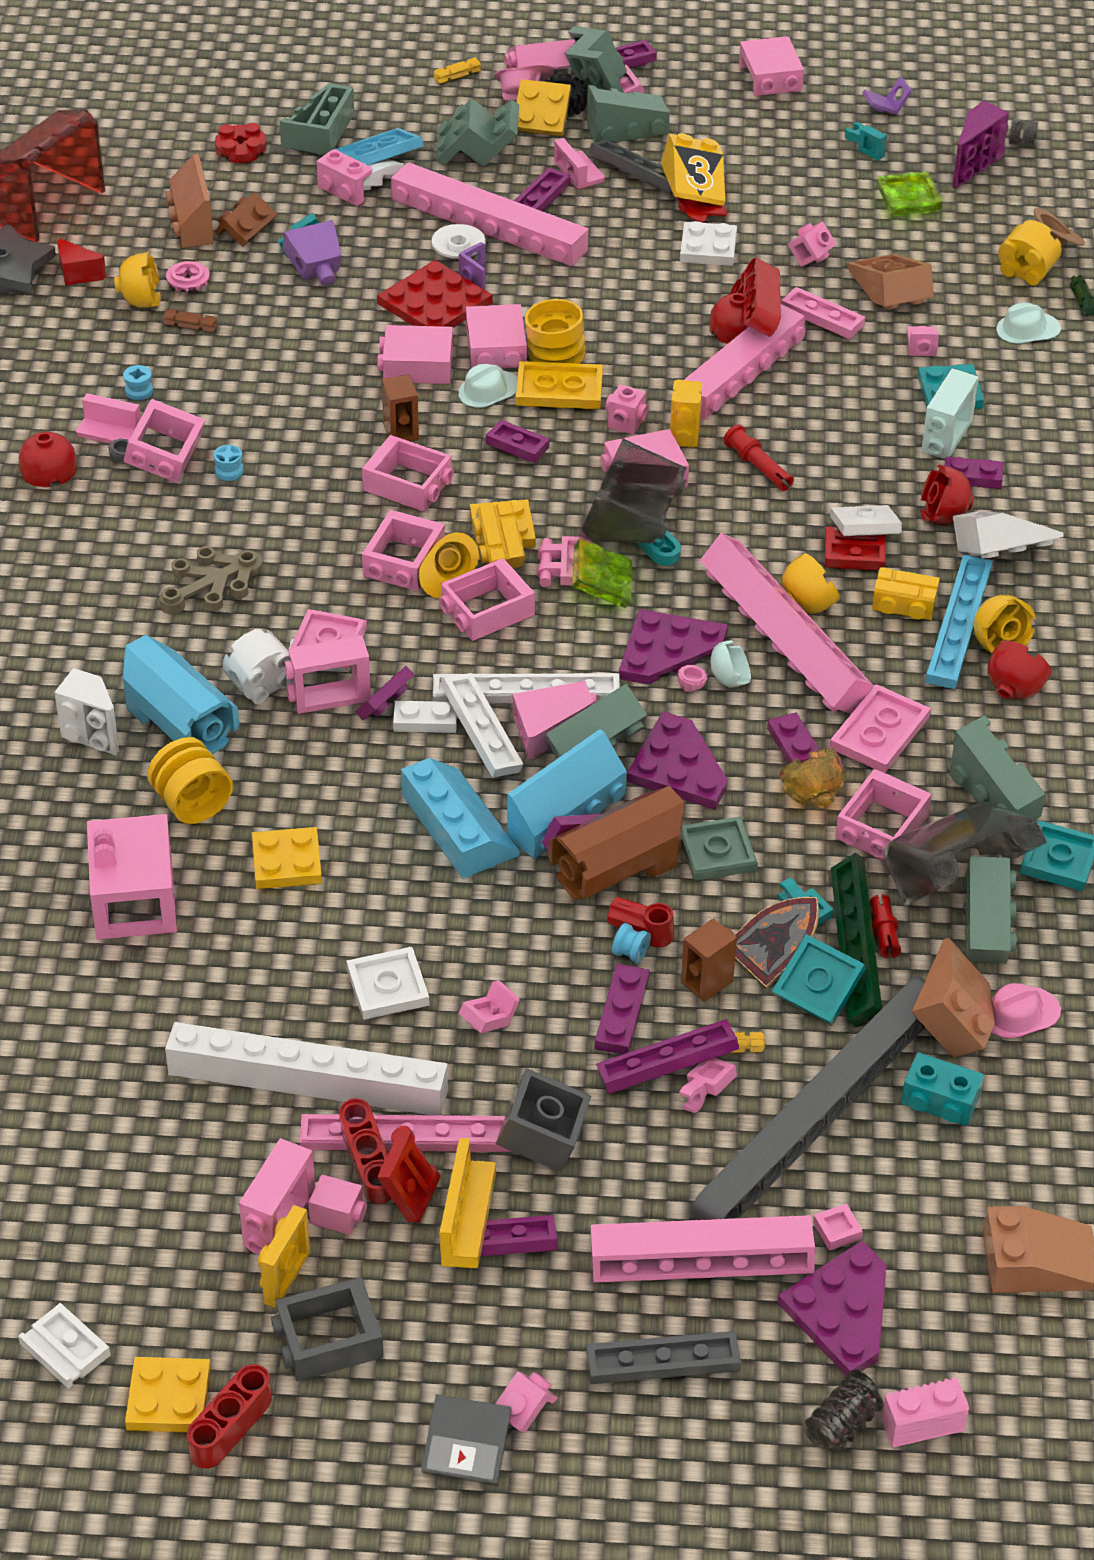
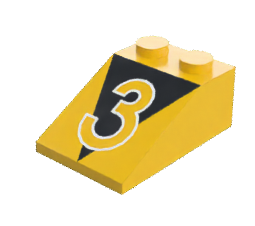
M679 133L678 135L669 134L661 165L674 197L724 206V161L719 144L709 138L699 140L684 133Z

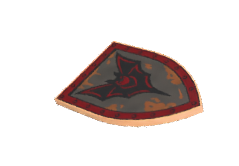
M798 897L777 902L756 914L735 934L737 937L735 959L767 989L782 975L806 934L811 937L814 936L819 915L818 898Z

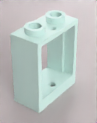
M951 369L927 406L921 452L942 459L952 455L973 421L979 376Z

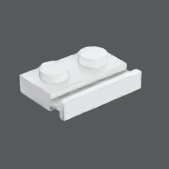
M61 1303L31 1325L32 1329L26 1334L22 1332L18 1335L20 1345L68 1389L73 1386L72 1382L77 1378H83L111 1356L109 1346Z

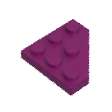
M639 609L619 668V679L651 684L658 681L659 676L671 670L677 673L681 667L696 665V660L707 655L711 658L714 647L721 642H725L728 634V624Z
M662 711L630 766L626 782L654 791L670 786L682 800L716 810L727 790L728 780L693 721Z
M863 1240L780 1293L777 1301L779 1306L849 1380L877 1362L880 1350L887 1265Z

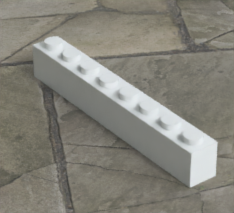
M174 1022L165 1048L168 1075L341 1102L352 1098H359L366 1101L369 1106L425 1115H442L448 1092V1064L178 1022Z

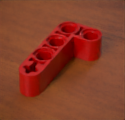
M754 257L734 283L730 294H744V325L770 337L776 331L781 320L780 270Z

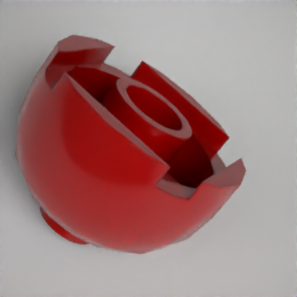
M733 293L725 295L713 306L710 314L709 331L711 334H716L717 340L721 343H730L748 328V326L744 325V294Z
M40 432L30 436L24 441L19 451V470L22 473V478L33 486L44 488L51 487L50 482L59 481L60 485L66 483L74 477L77 471L74 447L66 437L58 433Z
M939 464L937 465L939 470H932L924 483L921 501L926 502V511L920 509L922 519L927 522L948 525L954 523L953 516L965 514L966 511L972 508L974 495L972 494L968 478L961 471Z
M1003 640L995 647L987 665V674L992 685L996 688V693L1005 699H1027L1039 693L1045 686L1052 673L1050 665L1039 654L1035 658L1027 654L1026 652L1029 649L1027 646L1014 641Z

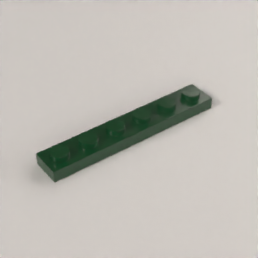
M855 852L831 867L839 950L866 966L865 972L846 1002L847 1021L857 1027L874 1017L882 1009L865 862L864 858Z

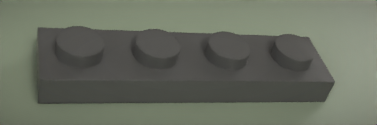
M607 139L591 143L589 153L598 157L600 162L612 164L623 173H631L637 176L641 182L658 186L659 190L664 193H672L661 165Z
M736 1331L586 1344L590 1384L734 1372L741 1369Z

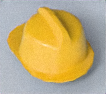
M455 532L447 534L433 545L419 569V581L425 593L433 598H440L441 583L473 571L476 568L479 560V551L473 538L464 533Z

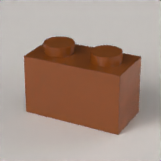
M410 375L381 379L383 425L388 437L392 435L407 441L419 440L418 395Z
M713 918L683 939L681 983L703 1002L734 981L737 937L731 929L724 927Z

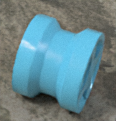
M142 365L128 367L123 373L124 382L126 383V396L132 400L149 398L153 393V386L150 382L152 379L151 370Z
M223 445L214 451L215 475L219 479L233 481L243 475L244 470L241 462L243 458L239 447Z
M624 923L615 935L612 953L617 956L626 955L630 958L631 962L639 964L648 950L651 934L644 930L640 932L635 931L632 925Z

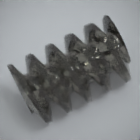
M858 1369L851 1370L848 1377L840 1382L839 1387L834 1388L830 1396L825 1398L820 1404V1407L813 1411L811 1417L804 1421L803 1430L806 1436L818 1447L844 1452L847 1448V1442H853L857 1437L856 1432L864 1430L866 1427L865 1422H871L875 1417V1412H880L883 1409L884 1401L875 1383L869 1376Z

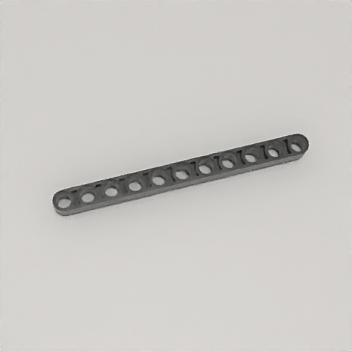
M919 976L912 978L698 1194L690 1210L693 1216L699 1220L740 1218L925 1028L911 1012L924 985L925 980Z

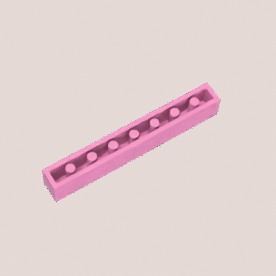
M409 162L391 178L392 200L456 224L473 226L485 235L572 267L588 251V228Z
M720 533L699 560L708 569L706 571L707 576L713 581L720 583L724 587L722 592L731 600L738 602L740 605L738 607L739 611L756 622L754 626L756 630L773 641L771 646L778 653L788 657L790 660L788 665L797 673L803 674L807 678L805 681L806 685L824 697L822 702L825 706L834 712L841 710L852 714L874 685L739 540Z

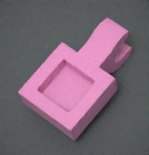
M712 1058L695 1066L687 1074L688 1084H685L680 1090L681 1096L689 1098L683 1105V1109L696 1113L703 1106L707 1093L717 1096L737 1077L735 1065Z

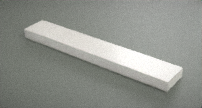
M619 673L472 674L488 703H513V694L582 681H586L590 693L594 692L597 701L620 687ZM433 674V701L450 702L441 687L443 679L463 674Z

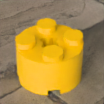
M1027 220L1023 224H1018L999 247L998 257L1001 263V272L1007 277L1016 276L1021 278L1029 285H1037L1061 256L1062 248L1059 239L1056 238L1054 240L1050 235L1052 230L1038 221Z

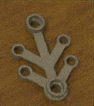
M203 546L197 550V561L200 565H224L225 567L221 569L190 566L189 561L186 559H175L171 564L173 576L176 578L195 577L201 579L180 589L176 587L164 589L160 595L161 610L170 615L178 614L185 608V599L209 587H212V589L204 596L205 607L210 611L220 610L223 607V594L227 580L238 574L237 579L230 583V594L237 599L246 597L248 595L250 577L256 576L263 565L261 555L251 550L239 552L237 555L216 554L214 549L209 546Z

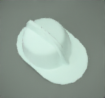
M1022 302L1012 305L1007 310L1006 316L998 322L996 330L1002 340L1021 344L1055 338L1059 335L1061 326L1054 317L1044 313L1041 307Z
M476 365L468 371L465 382L460 386L459 398L462 403L469 407H488L516 395L518 376L502 370L497 365Z

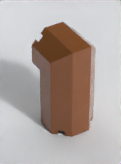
M670 786L638 796L549 839L548 857L551 865L553 866L558 863L561 872L556 874L559 883L573 899H586L641 871H647L646 876L656 877L677 867L679 852L682 847L684 801Z

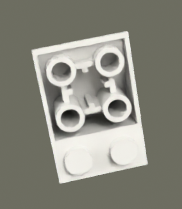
M976 511L953 516L958 551L968 552L969 556L991 558L999 556V551L1026 550V545L1036 544V547L1054 544L1053 539L1064 537L1063 532L1005 513Z

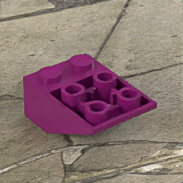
M985 100L968 111L957 146L953 188L956 189L963 183L968 182L976 174L984 171L992 163L1003 157L1006 150V134L1009 128L1008 112Z

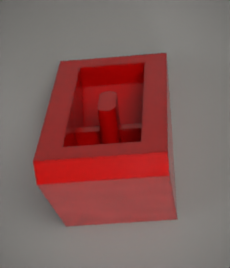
M63 239L57 241L59 261L65 286L100 281L106 278L104 255Z

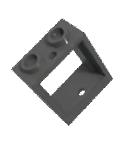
M362 1277L275 1300L276 1315L271 1316L273 1331L276 1339L283 1338L285 1346L280 1347L283 1363L286 1369H293L296 1381L384 1358L383 1336ZM351 1307L360 1335L301 1351L293 1321Z

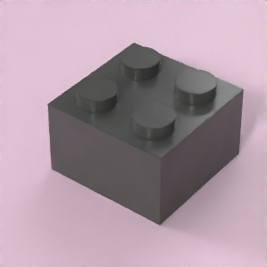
M526 1068L512 1095L495 1144L561 1172L575 1148L591 1095Z

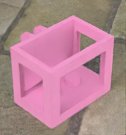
M167 814L87 821L90 899L96 939L177 932L173 865ZM160 899L162 919L109 924L108 903Z

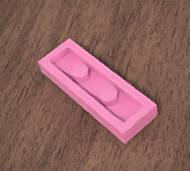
M795 287L781 300L782 305L805 315V320L848 339H851L865 326V316L798 287Z

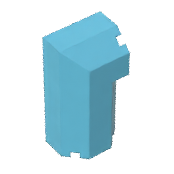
M144 635L125 646L123 685L126 709L141 723H150L149 719H151L173 741L180 738L194 737L202 741L212 754L224 748L230 740L226 736L230 729L235 732L239 726L238 707L174 649L152 637Z

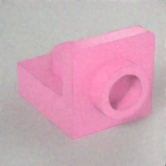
M918 326L907 328L909 356H937L939 333L935 330V327Z

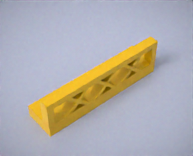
M459 1138L440 1228L441 1266L478 1268L496 1177V1162L471 1161L470 1138Z

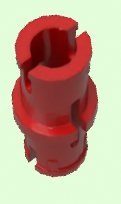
M881 894L883 905H880L879 896L875 895L869 901L874 919L872 922L873 934L878 938L880 955L883 958H889L887 948L890 947L892 958H895L901 953L897 936L899 929L898 921L892 914L890 897Z

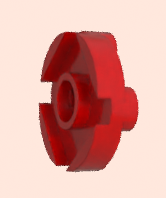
M251 122L246 125L233 126L225 124L219 127V133L215 137V150L219 157H221V154L227 156L228 161L232 163L252 162L257 159V154L261 152L264 154L266 152V135L260 130V126L257 123Z

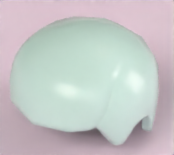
M732 640L717 644L712 651L710 660L713 675L720 684L729 688L746 685L751 681L750 668L741 646H729L734 643Z

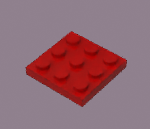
M436 260L377 295L378 305L412 326L454 328L466 320V307L489 306L493 303V294Z

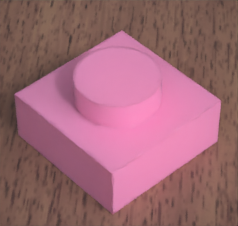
M847 1203L814 1215L813 1224L829 1251L862 1240L863 1230Z

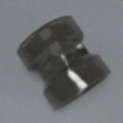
M1013 118L1009 144L1017 145L1018 143H1024L1026 147L1034 148L1039 122L1030 121L1029 123H1023L1022 120Z

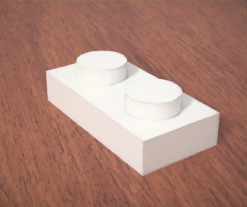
M395 701L394 732L456 733L457 714L450 702Z

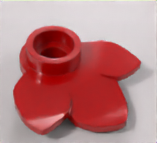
M679 197L677 199L679 210L687 214L694 221L705 223L709 215L727 216L725 205L721 206Z

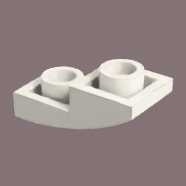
M384 159L368 165L372 167V174L363 180V189L371 190V186L382 185L383 178L391 179L392 175L396 174L404 164Z

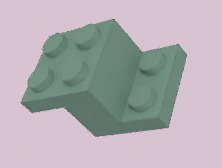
M574 26L568 34L571 39H575V44L564 54L576 77L579 78V81L583 80L584 84H586V94H588V85H593L597 89L610 90V88L618 89L619 92L624 93L619 79L627 72V69L623 63L622 56L617 52L613 44L612 36L607 30Z
M472 98L465 105L461 104L458 106L453 117L449 121L445 120L438 128L436 161L445 166L461 150L485 167L517 136L519 104L511 99L505 106L501 105L495 114H492Z

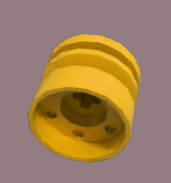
M549 299L536 303L527 310L525 325L530 362L575 364L583 362L586 356L583 333L584 321L582 309L576 303L564 299Z
M194 737L180 738L167 744L154 756L147 770V780L152 788L164 800L175 817L186 824L200 823L213 817L226 805L233 791V780L215 760L203 742Z

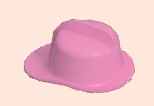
M533 64L518 68L502 69L497 71L494 77L497 81L501 82L503 99L505 101H510L511 99L517 101L521 79L544 81L554 74V68L546 64Z
M1020 983L1007 984L1000 988L992 998L995 1025L991 1033L1002 1038L1013 1039L1046 1029L1056 1024L1060 1018L1061 1007L1059 1002L1051 993L1041 988L1028 987Z

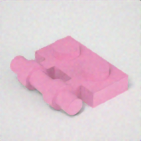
M562 536V544H553L550 538H544L538 548L540 564L537 566V577L539 578L540 585L548 587L551 585V580L554 577H560V585L590 586L592 537ZM554 559H561V562H552V561H553Z

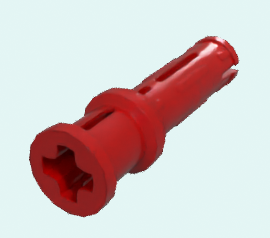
M734 425L725 433L723 438L724 445L735 449L742 461L751 462L780 491L789 489L782 480H785L792 486L794 477L761 449L760 441L748 436L742 425Z

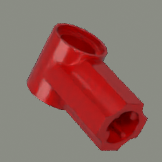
M615 897L610 904V910L607 915L608 924L620 928L622 924L627 923L632 925L635 931L640 932L644 930L651 934L649 945L653 947H665L673 941L674 918L673 910L670 906L664 903H653L646 906L621 897Z

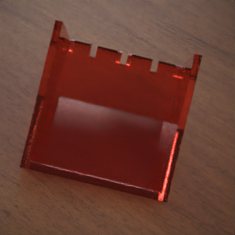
M58 110L0 151L1 227L9 224L19 235L36 243L40 240L31 170L28 168L32 163L97 192H105L98 121L93 119L92 114L88 110Z

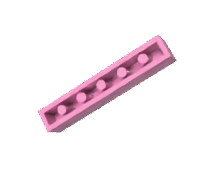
M781 304V320L772 336L768 337L748 327L684 380L700 381L703 383L701 418L706 419L714 411H718L725 402L735 397L743 387L752 383L761 372L767 370L778 358L783 357L796 343H800L806 333L804 328L805 315Z
M811 1215L591 1225L593 1283L814 1273L815 1243Z

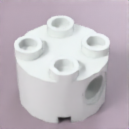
M255 629L244 634L230 647L233 650L230 658L226 654L223 659L222 668L225 674L245 697L251 699L255 704L263 703L270 693L280 688L285 689L286 684L291 683V680H287L284 662L289 661V651L269 630H267V633H264L262 629Z

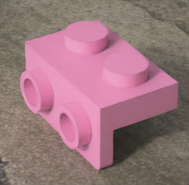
M335 149L316 161L319 188L355 206L364 202L363 180L372 174V167Z

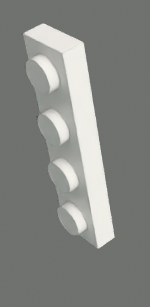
M472 673L445 677L441 687L492 778L520 773L523 763Z

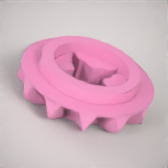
M185 261L171 266L166 272V280L169 287L175 288L176 292L185 290L188 293L189 290L199 291L200 287H206L207 281L210 280L208 268L203 264Z

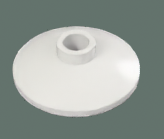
M465 224L444 226L437 230L432 237L434 250L444 257L459 259L460 252L480 242L485 244L484 234L479 229ZM478 252L473 253L471 257L477 255Z

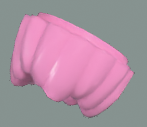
M686 665L678 671V682L686 693L701 689L707 681V674L701 667Z

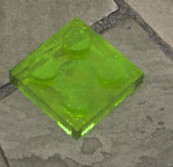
M928 171L879 176L877 179V187L891 216L942 210V199Z
M579 538L574 545L572 587L626 608L631 602L632 560Z

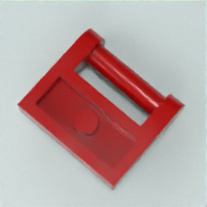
M826 526L825 567L880 570V567L885 568V534L844 536L840 530H835V527Z
M400 1126L391 1135L393 1145L384 1164L380 1168L377 1178L407 1222L420 1223L440 1180V1173L434 1165L428 1163L414 1142L415 1135L408 1126Z

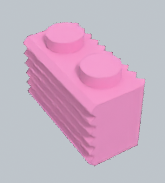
M952 1377L951 1381L945 1379L944 1382L938 1380L936 1384L931 1382L929 1386L923 1384L922 1387L916 1385L915 1389L909 1387L908 1390L902 1389L900 1392L895 1390L893 1394L887 1392L881 1421L891 1447L894 1448L965 1431L969 1405L958 1379Z

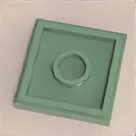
M741 816L683 825L682 848L694 881L757 871L758 862Z

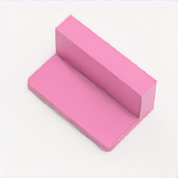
M564 138L554 141V163L563 173L571 175V182L577 189L605 181V176L583 151H575Z
M87 393L82 399L84 419L76 429V435L108 444L117 439L129 440L141 419L140 406Z

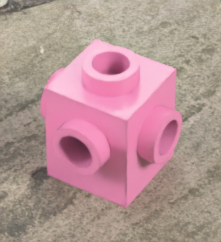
M822 221L814 226L810 222L797 230L799 235L787 245L802 267L813 261L819 263L830 255L828 251L837 243Z
M620 384L614 394H610L606 401L605 409L608 411V427L634 435L648 414L649 406L646 404V392Z

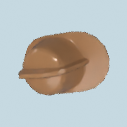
M1034 209L1035 221L1049 227L1052 230L1050 235L1054 240L1056 238L1059 239L1061 247L1068 241L1077 245L1085 244V241L1079 235L1067 228L1055 215L1045 209Z

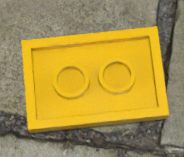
M519 361L516 406L600 409L603 365Z

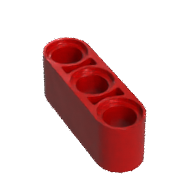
M359 1098L349 1099L341 1105L339 1110L341 1133L366 1199L371 1203L384 1204L391 1200L390 1195L383 1185L375 1186L370 1182L377 1178L388 1153L368 1103ZM353 1117H361L364 1119L362 1122L357 1124L348 1122V1120ZM366 1147L375 1149L373 1153L368 1155L359 1152Z
M249 1364L241 1368L190 1424L187 1429L189 1456L195 1466L209 1469L218 1465L269 1408L272 1402L270 1375L266 1368L258 1364ZM226 1415H235L230 1418L225 1417ZM203 1442H211L207 1445H200Z

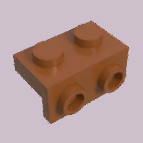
M254 192L247 199L243 196L234 205L232 212L226 210L217 221L220 225L215 233L219 236L226 230L243 247L274 221L278 214Z

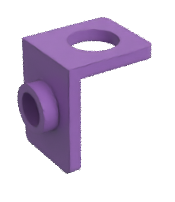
M899 77L887 97L868 90H864L862 94L875 110L879 112L887 111L897 115L912 93V89L903 78ZM902 87V97L897 101L896 93Z
M480 242L459 253V274L485 289V268L482 267L485 265V244ZM478 252L476 261L470 258L473 253Z

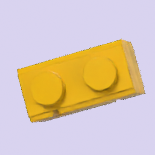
M675 380L673 384L670 430L680 447H698L703 385L700 381Z
M509 501L477 508L476 518H472L474 535H480L482 545L478 546L481 563L490 564L504 558L512 568L523 566L525 554L513 503Z
M880 567L874 589L872 610L885 614H897L913 619L932 621L940 578Z

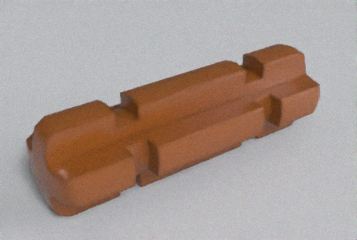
M166 309L163 316L164 324L169 326H176L178 324V327L200 331V328H203L204 332L210 333L215 332L217 328V318L215 316L205 315L204 318L202 314L185 311L178 313V310Z

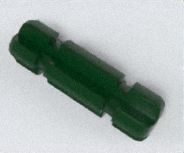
M1082 275L1072 276L1069 285L1081 307L1082 313L1085 316H1094V297L1086 284L1085 278Z

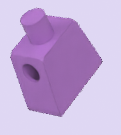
M333 220L284 232L283 250L303 279L318 277L322 286L332 284L336 280L334 273L339 270L341 262V252Z

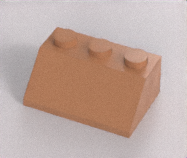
M194 154L169 179L170 191H165L170 219L173 222L175 238H180L182 248L214 244L210 198L199 154Z

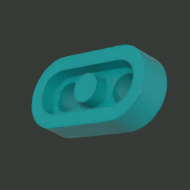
M644 520L635 526V542L654 562L668 566L680 560L681 544L661 523L654 520Z

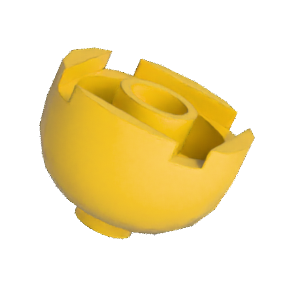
M150 252L129 256L121 264L119 276L114 277L117 293H122L125 301L138 308H151L160 305L161 292L155 293L156 284L160 283L155 260L153 256H149Z
M805 553L795 558L785 568L782 575V587L807 614H818L839 601V593L833 581L827 583L823 576L826 573L823 567L813 557Z
M996 595L987 599L977 610L973 621L975 637L979 644L990 653L1003 640L1014 641L1027 646L1035 630L1031 627L1032 618L1036 620L1035 613L1030 605L1017 597Z

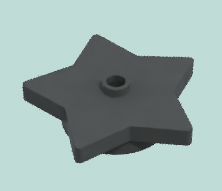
M7 224L0 229V293H11L18 290L31 292L36 270L56 256L55 246L25 241L11 225Z

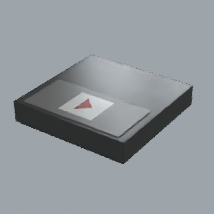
M436 1394L421 1472L498 1486L512 1408Z

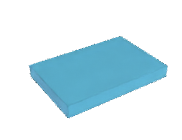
M396 128L336 148L335 150L366 165H370L424 145L422 137Z

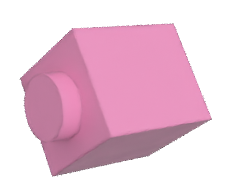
M321 1174L308 1201L310 1224L351 1235L356 1222L361 1223L367 1209V1202L363 1201L362 1185Z

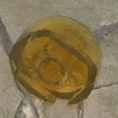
M835 749L813 751L809 753L811 759L801 763L800 759L797 758L780 771L781 784L792 800L804 806L816 805L817 808L826 807L834 802L833 797L841 791L845 779L844 766Z

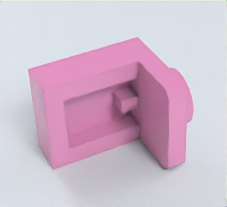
M497 980L492 982L486 997L463 1002L459 1014L469 1022L473 1029L480 1033H485L509 1026L520 999L501 981Z
M517 1371L495 1404L511 1407L510 1424L525 1433L545 1403L550 1402L554 1404L558 1397L549 1391L552 1384L536 1372L528 1376Z

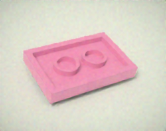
M876 684L831 738L829 749L886 773L929 719L931 708Z

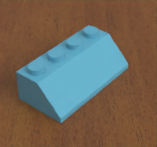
M599 729L507 794V835L516 846L535 859L545 851H548L541 842L554 817L600 814L603 809L613 802L619 801L626 793L627 771L604 731Z
M427 758L401 769L403 798L462 879L520 856L519 849L458 768Z

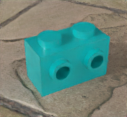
M917 1052L904 1082L901 1104L909 1106L916 1111H923L944 1118L949 1122L968 1126L981 1096L984 1074Z

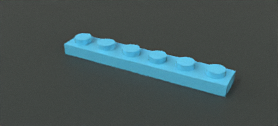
M963 554L925 683L956 689L974 630V617L982 603L993 560Z

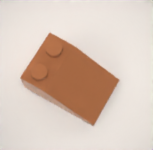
M898 254L847 262V269L871 301L882 305L883 309H896L900 307V303L905 302L911 305L924 303V299L934 297L931 264Z
M950 938L944 939L911 1012L945 1050L955 1058L985 1049L995 1021L990 983Z
M1026 1206L987 1207L982 1233L992 1293L1094 1291V1237L1091 1225Z

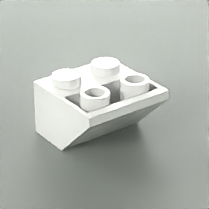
M73 668L54 692L61 737L95 748L98 751L117 755L119 753L114 707L102 678Z

